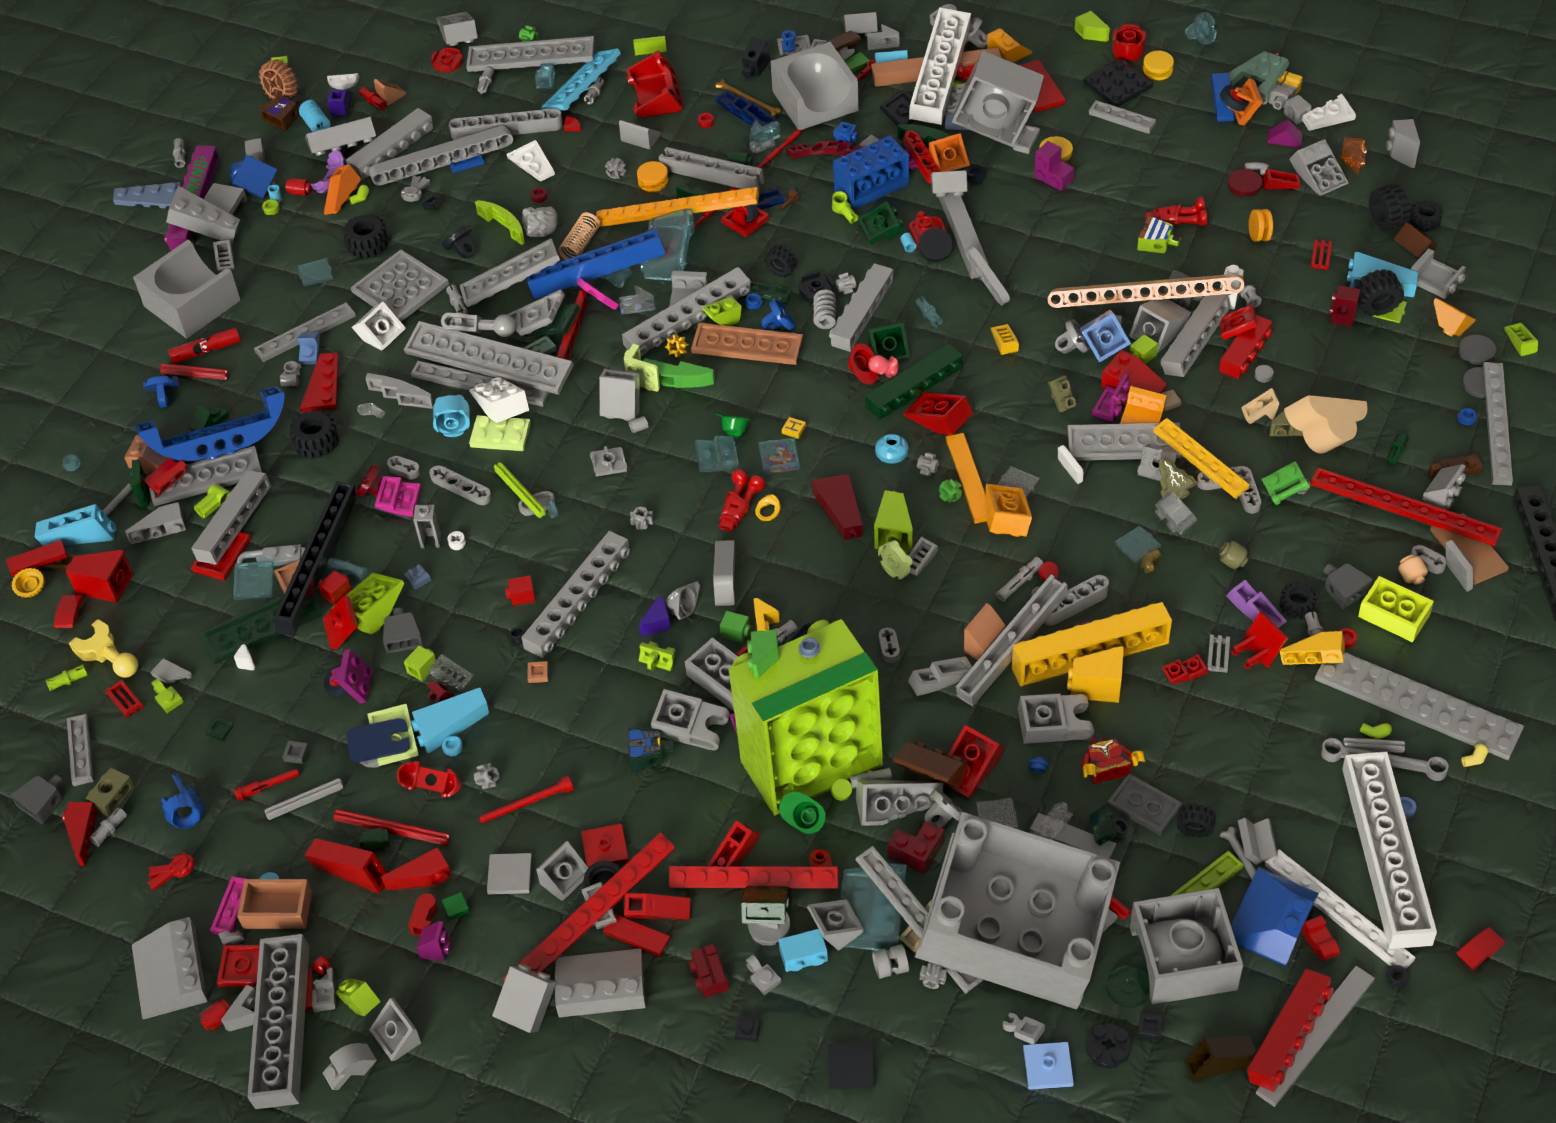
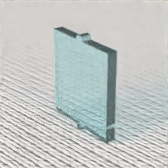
M327 258L298 266L299 278L302 279L304 287L333 279L332 268L329 266Z
M1138 526L1114 542L1123 552V555H1127L1134 563H1137L1161 547L1152 537V534L1146 532L1141 526Z

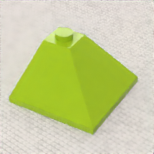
M372 572L346 595L351 599L358 624L357 628L360 631L374 634L381 629V626L384 625V619L390 615L402 590L403 580Z

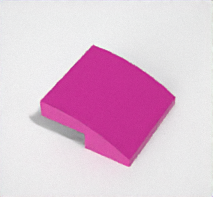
M383 476L375 507L393 514L414 517L415 505H417L421 485L419 483L402 482L401 477Z

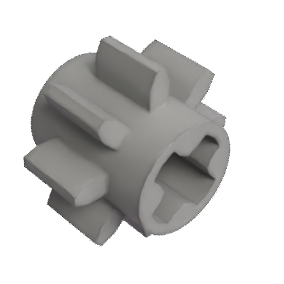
M612 158L611 161H607L605 165L607 170L605 172L609 177L619 179L620 176H624L626 172L624 167L626 165L621 159Z
M848 272L838 275L839 279L835 280L838 292L843 291L844 295L852 293V288H856L854 276H848Z
M928 452L925 453V456L920 455L917 462V468L921 469L920 474L929 476L931 472H937L939 460L935 459V454Z
M636 507L634 512H630L631 525H635L637 530L647 529L649 524H653L652 511H648L646 507Z
M491 763L477 766L478 771L474 774L476 785L482 786L483 790L497 786L495 782L500 779L497 768L491 767Z
M928 962L927 966L922 965L920 980H923L924 986L937 989L939 984L945 985L947 970H943V966Z

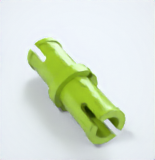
M82 664L74 669L64 670L61 674L45 681L49 690L52 691L66 684L70 685L71 682L88 675Z

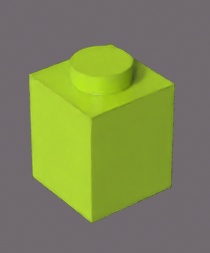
M1144 334L1130 345L1129 353L1138 357L1146 365L1157 356L1158 343Z
M418 646L404 661L407 673L420 681H423L437 666L434 652Z

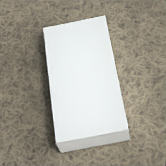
M1064 445L1058 447V460L1077 484L1083 482L1082 467Z

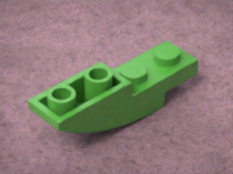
M646 358L643 360L658 367L659 382L663 386L694 388L715 383L714 369L682 361H680L678 366Z

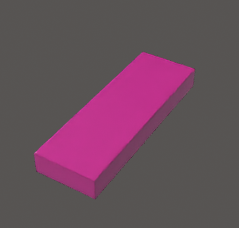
M231 877L211 926V934L218 935L227 930L229 933L234 932L239 920L238 911L245 878Z

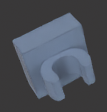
M420 564L404 573L405 579L414 590L431 581L429 574Z

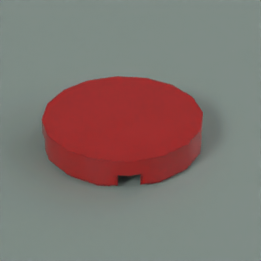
M445 47L442 48V51L437 50L431 57V63L437 71L451 72L460 68L463 63V56L458 49Z

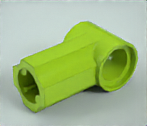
M217 483L213 484L209 488L207 496L194 506V510L204 519L221 506L231 492Z

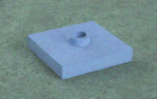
M1068 1042L1023 1045L1028 1089L1073 1087L1074 1082Z

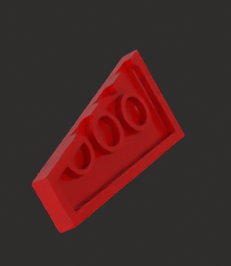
M338 352L319 355L300 406L301 413L305 411L311 412V410L337 409Z

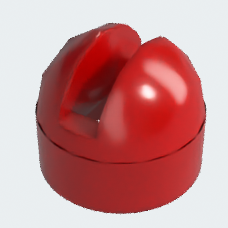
M321 956L314 961L311 967L319 975H325L324 970L331 968V963L326 956Z

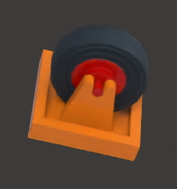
M1250 78L1242 88L1227 85L1220 93L1221 100L1227 108L1234 111L1238 124L1243 126L1251 119L1263 102L1255 80Z

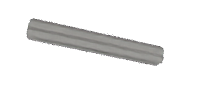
M340 778L334 779L266 808L265 814L268 820H271L343 789V784Z

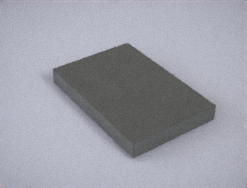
M1130 773L1107 801L1108 807L1159 836L1163 834L1177 815L1179 808L1183 805L1182 802Z

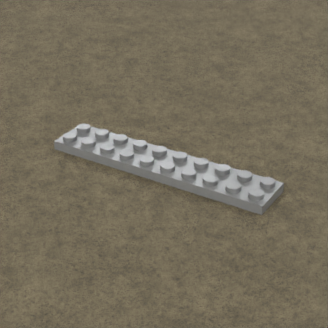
M421 321L416 325L404 348L405 353L495 378L500 377L509 382L558 395L574 366L572 361L459 331L447 330L444 327Z
M1344 652V663H1322L1315 676L1316 681L1467 744L1475 746L1478 743H1482L1487 746L1489 753L1509 760L1524 728L1519 723Z

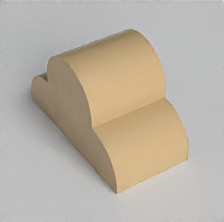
M1308 395L1284 408L1288 422L1295 429L1303 432L1306 444L1313 451L1323 454L1355 437L1357 432L1356 423L1364 419L1367 414V401Z

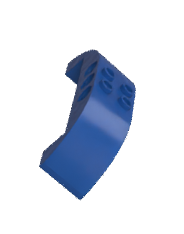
M278 386L260 390L265 411L163 440L160 439L158 429L153 420L134 426L141 439L154 451L163 456L182 461H197L207 458L213 460L219 458V455L227 453V455L238 452V449L250 446L263 438L277 422L283 408L285 396Z

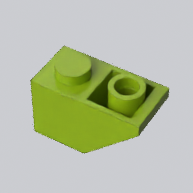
M1092 11L1075 18V31L1083 39L1109 41V26Z
M731 296L706 305L702 310L718 324L731 326L740 322L742 306Z
M352 978L343 981L339 985L340 989L335 992L346 1005L361 1016L367 1015L381 1002L366 982Z

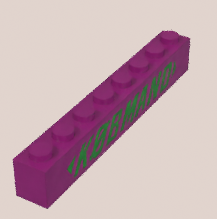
M196 146L195 151L192 153L191 163L188 165L187 175L184 177V184L181 186L202 199L205 198L210 189L219 161L216 146ZM169 224L168 232L165 233V242L168 243L169 249L173 250L186 240L192 242L195 232Z

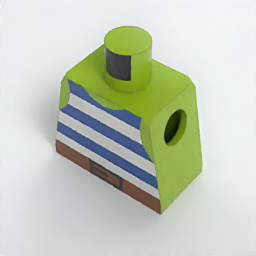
M1148 216L1138 237L1137 250L1166 253L1169 245L1179 247L1181 237L1172 235V224Z

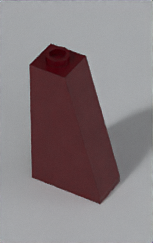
M849 474L812 480L814 497L843 539L863 537V524Z

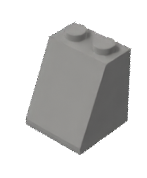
M1169 299L1149 301L1140 305L1129 336L1138 340L1145 334L1158 343L1157 353H1159L1181 332L1185 323L1189 320L1191 312Z

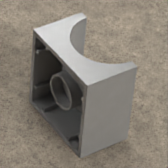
M831 42L771 61L772 91L798 130L858 111V80Z
M982 50L961 92L952 123L1013 147L1037 102L1044 75Z
M186 240L133 277L144 307L186 339L241 301L232 272L226 268L218 275H215L201 260L193 243L189 240Z
M1219 888L1133 902L1130 931L1132 936H1139L1144 950L1152 1005L1238 990L1243 963Z

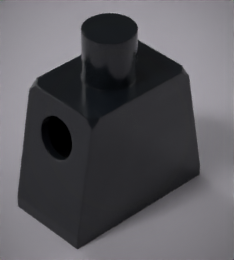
M756 37L751 38L742 57L744 66L742 74L744 77L750 78L752 75L759 77L770 63L766 40Z

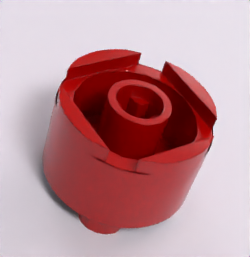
M1125 24L1120 29L1116 28L1113 33L1112 44L1114 58L1139 61L1145 50V31L1140 30V27L1134 24Z

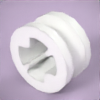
M454 531L448 535L447 539L451 549L460 550L465 546L466 541L462 532Z

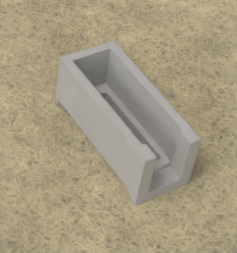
M415 505L413 520L421 548H425L426 536H434L435 546L440 548L441 532L434 509L435 505ZM424 521H430L432 528H426Z

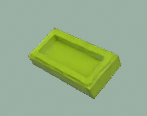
M665 36L633 40L635 56L652 54L657 51L667 52Z

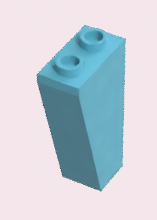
M1355 252L1354 259L1350 258L1348 269H1352V271H1348L1347 281H1350L1351 288H1354L1357 285L1356 283L1363 276L1368 275V273L1386 269V271L1390 270L1396 274L1404 291V296L1414 297L1418 272L1360 252Z
M94 504L36 522L34 537L43 546L60 540L64 546L112 541L115 538L116 525L106 516L103 510Z
M477 688L413 711L414 720L411 721L414 732L418 731L420 734L417 736L420 747H425L428 754L440 747L446 737L458 735L488 715L489 710L481 688Z

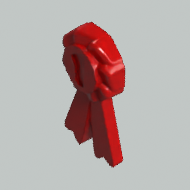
M183 852L175 855L169 865L149 867L150 872L148 876L151 880L148 881V884L151 886L150 888L154 891L173 876L181 878L190 874L195 867L194 858Z

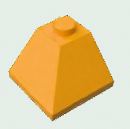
M1435 298L1434 305L1439 326L1444 328L1443 332L1451 337L1453 335L1460 336L1476 321L1473 317L1447 302Z

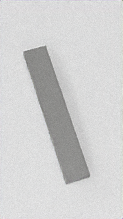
M346 302L255 347V353L262 362H265L299 345L297 338L301 333L319 332L321 334L356 317L355 312Z

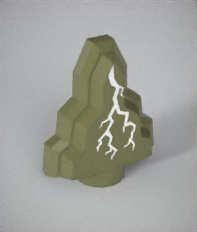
M1167 457L1159 459V471L1162 475L1160 481L1162 490L1160 493L1163 500L1175 497L1176 501H1180L1190 495L1189 490L1198 484L1194 477L1187 475L1183 469H1177L1174 462Z

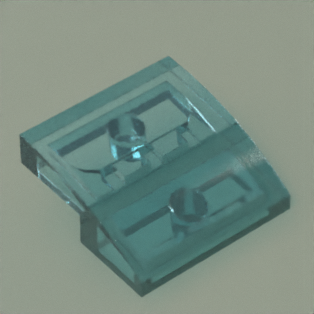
M715 436L714 441L696 440L695 450L699 472H716L738 467L733 437Z

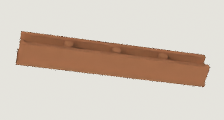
M999 47L982 49L983 51H986L990 54L1002 58L999 51ZM982 50L963 52L960 59V64L963 68L975 65ZM924 57L871 64L874 86L916 82Z

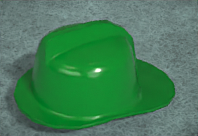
M714 412V414L721 416L722 429L732 437H740L746 431L748 422L752 421V419Z
M791 792L786 794L780 802L779 809L782 818L799 831L806 834H814L824 826L826 821L824 808L807 795L800 792Z

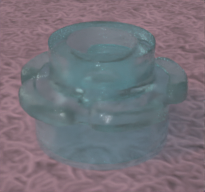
M67 455L63 459L62 466L66 471H75L80 467V459L75 455Z

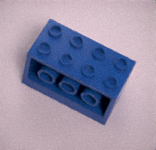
M890 135L833 161L834 191L844 192L847 195V201L851 205V209L854 210L909 185V154Z

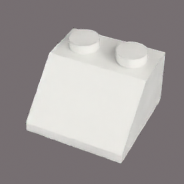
M384 302L375 305L352 326L353 330L364 342L381 351L406 329Z

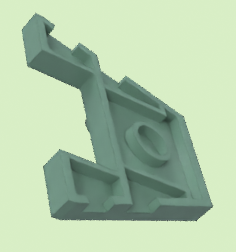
M1263 51L1228 73L1230 85L1234 86L1243 76L1263 82L1258 87L1262 98L1268 99L1271 89L1276 87V81L1284 74L1289 61L1287 58Z

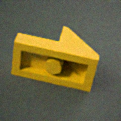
M754 598L757 631L769 630V624L780 622L777 609L758 598Z

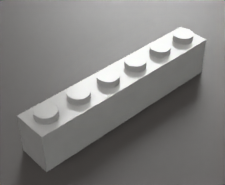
M417 108L346 159L347 165L350 164L361 180H364L370 176L369 169L372 165L393 159L434 129L432 116Z
M874 263L871 269L867 270L865 279L860 282L857 292L853 293L850 303L846 304L844 308V313L838 317L836 326L830 330L831 346L851 352L892 285L893 269Z
M1227 294L1204 296L1196 310L1193 311L1191 317L1161 359V366L1165 375L1179 377L1186 375L1219 326L1220 320L1229 311L1230 305Z
M250 470L244 473L191 549L197 561L217 565L270 489L271 484L266 473Z

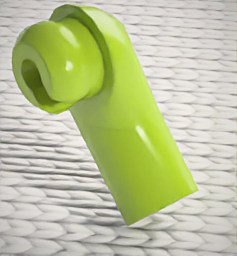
M361 185L357 194L349 197L351 205L367 199L369 194L367 185Z
M1363 723L1360 729L1361 733L1373 739L1387 737L1392 731V727L1388 723L1375 727Z

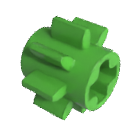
M526 25L525 28L520 30L519 39L522 42L537 41L539 34L535 31L536 28Z
M957 480L943 481L939 486V492H941L939 497L949 503L957 501L962 495V490L960 489L962 485Z

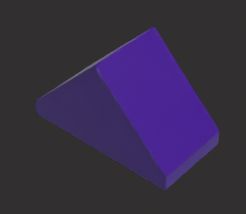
M658 596L639 622L640 634L642 636L671 630L663 597Z

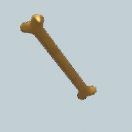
M725 79L715 83L716 89H723L770 113L771 118L781 113L780 108H773L726 84Z

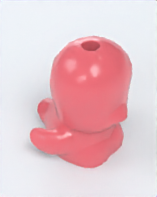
M875 355L870 358L869 368L871 371L880 375L885 374L887 378H892L897 374L899 364L898 360L893 356L889 360L881 355Z

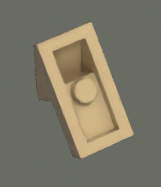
M1273 388L1241 407L1246 421L1251 424L1264 415L1273 420L1279 406V400Z

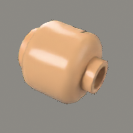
M1414 555L1403 558L1398 567L1403 580L1408 584L1414 583V585L1422 583L1425 581L1424 577L1428 573L1423 560Z

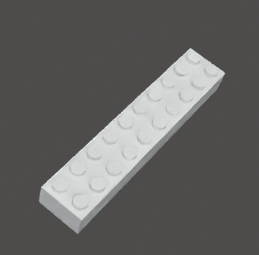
M1376 752L1346 755L1342 770L1389 949L1433 946L1437 930L1388 753Z

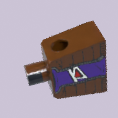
M281 95L277 96L260 107L263 121L286 131L299 117L297 105L300 104V100L296 96H292L290 99Z

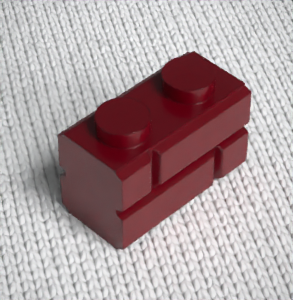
M712 944L704 948L692 950V959L688 960L691 972H696L698 977L694 978L697 991L702 990L704 997L728 991V980L716 945Z

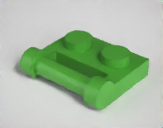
M1296 461L1261 479L1275 505L1280 504V501L1303 489L1307 490L1310 488Z

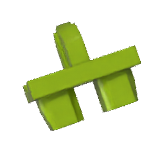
M651 641L648 644L643 642L640 644L639 662L646 663L647 669L655 670L656 667L668 671L673 669L674 648L662 649L659 648L657 643Z

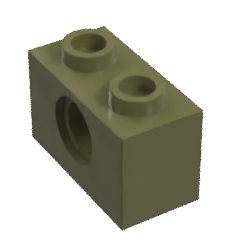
M110 767L102 775L96 786L89 791L85 799L87 802H93L98 813L109 817L117 807H120L135 786L130 776Z

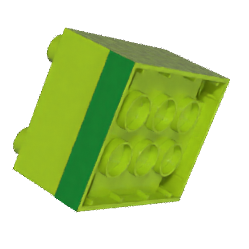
M842 619L831 624L827 620L817 621L810 626L806 635L779 646V660L759 678H754L753 670H749L748 657H752V653H745L739 656L733 662L732 668L729 669L741 763L774 816L780 814V802L788 793L800 792L812 799L831 790L833 783L838 779L850 781V776L867 773V770H875L883 766L878 669L867 653L861 648ZM814 638L819 643L820 652L817 656L806 658L799 653V645L803 639Z

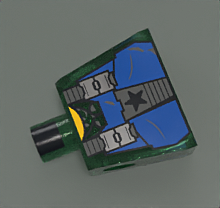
M628 728L631 771L662 765L663 753L675 752L674 740L662 741L661 730Z

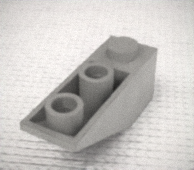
M179 503L161 506L127 529L125 532L130 545L185 531L183 513Z

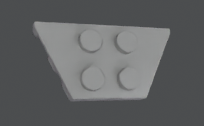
M560 289L507 314L515 320V332L523 336L553 322L565 296L563 291Z

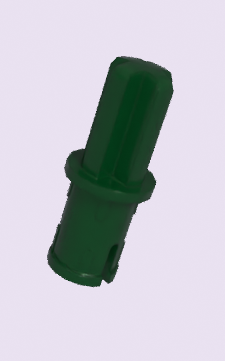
M1399 433L1395 442L1391 444L1387 457L1388 463L1396 464L1400 456L1405 452V445L1409 440L1405 433Z

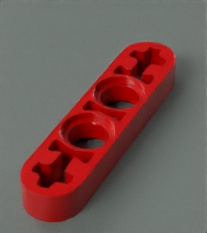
M908 130L903 137V143L925 180L931 184L930 174L941 171L918 133ZM915 149H919L922 153L916 152ZM925 161L929 163L930 166L924 165L922 162Z

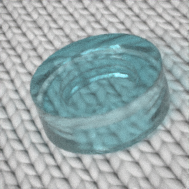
M552 499L545 501L550 518L558 517L554 501Z

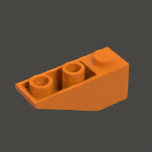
M350 164L339 166L330 177L324 209L325 215L339 212L341 205L349 199L351 192L358 187L357 184L361 178Z

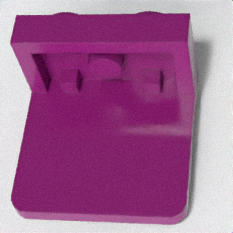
M1124 374L1116 389L1106 386L1092 410V416L1109 422H1113L1116 416L1119 417L1122 405L1126 404L1128 399L1127 391L1131 383L1128 381L1129 374Z

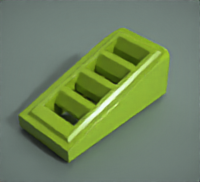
M1522 323L1509 325L1504 328L1521 356L1538 351V340Z

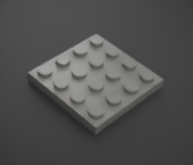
M399 250L353 285L351 291L373 307L384 302L398 320L402 322L447 287L449 282L448 279L403 250Z

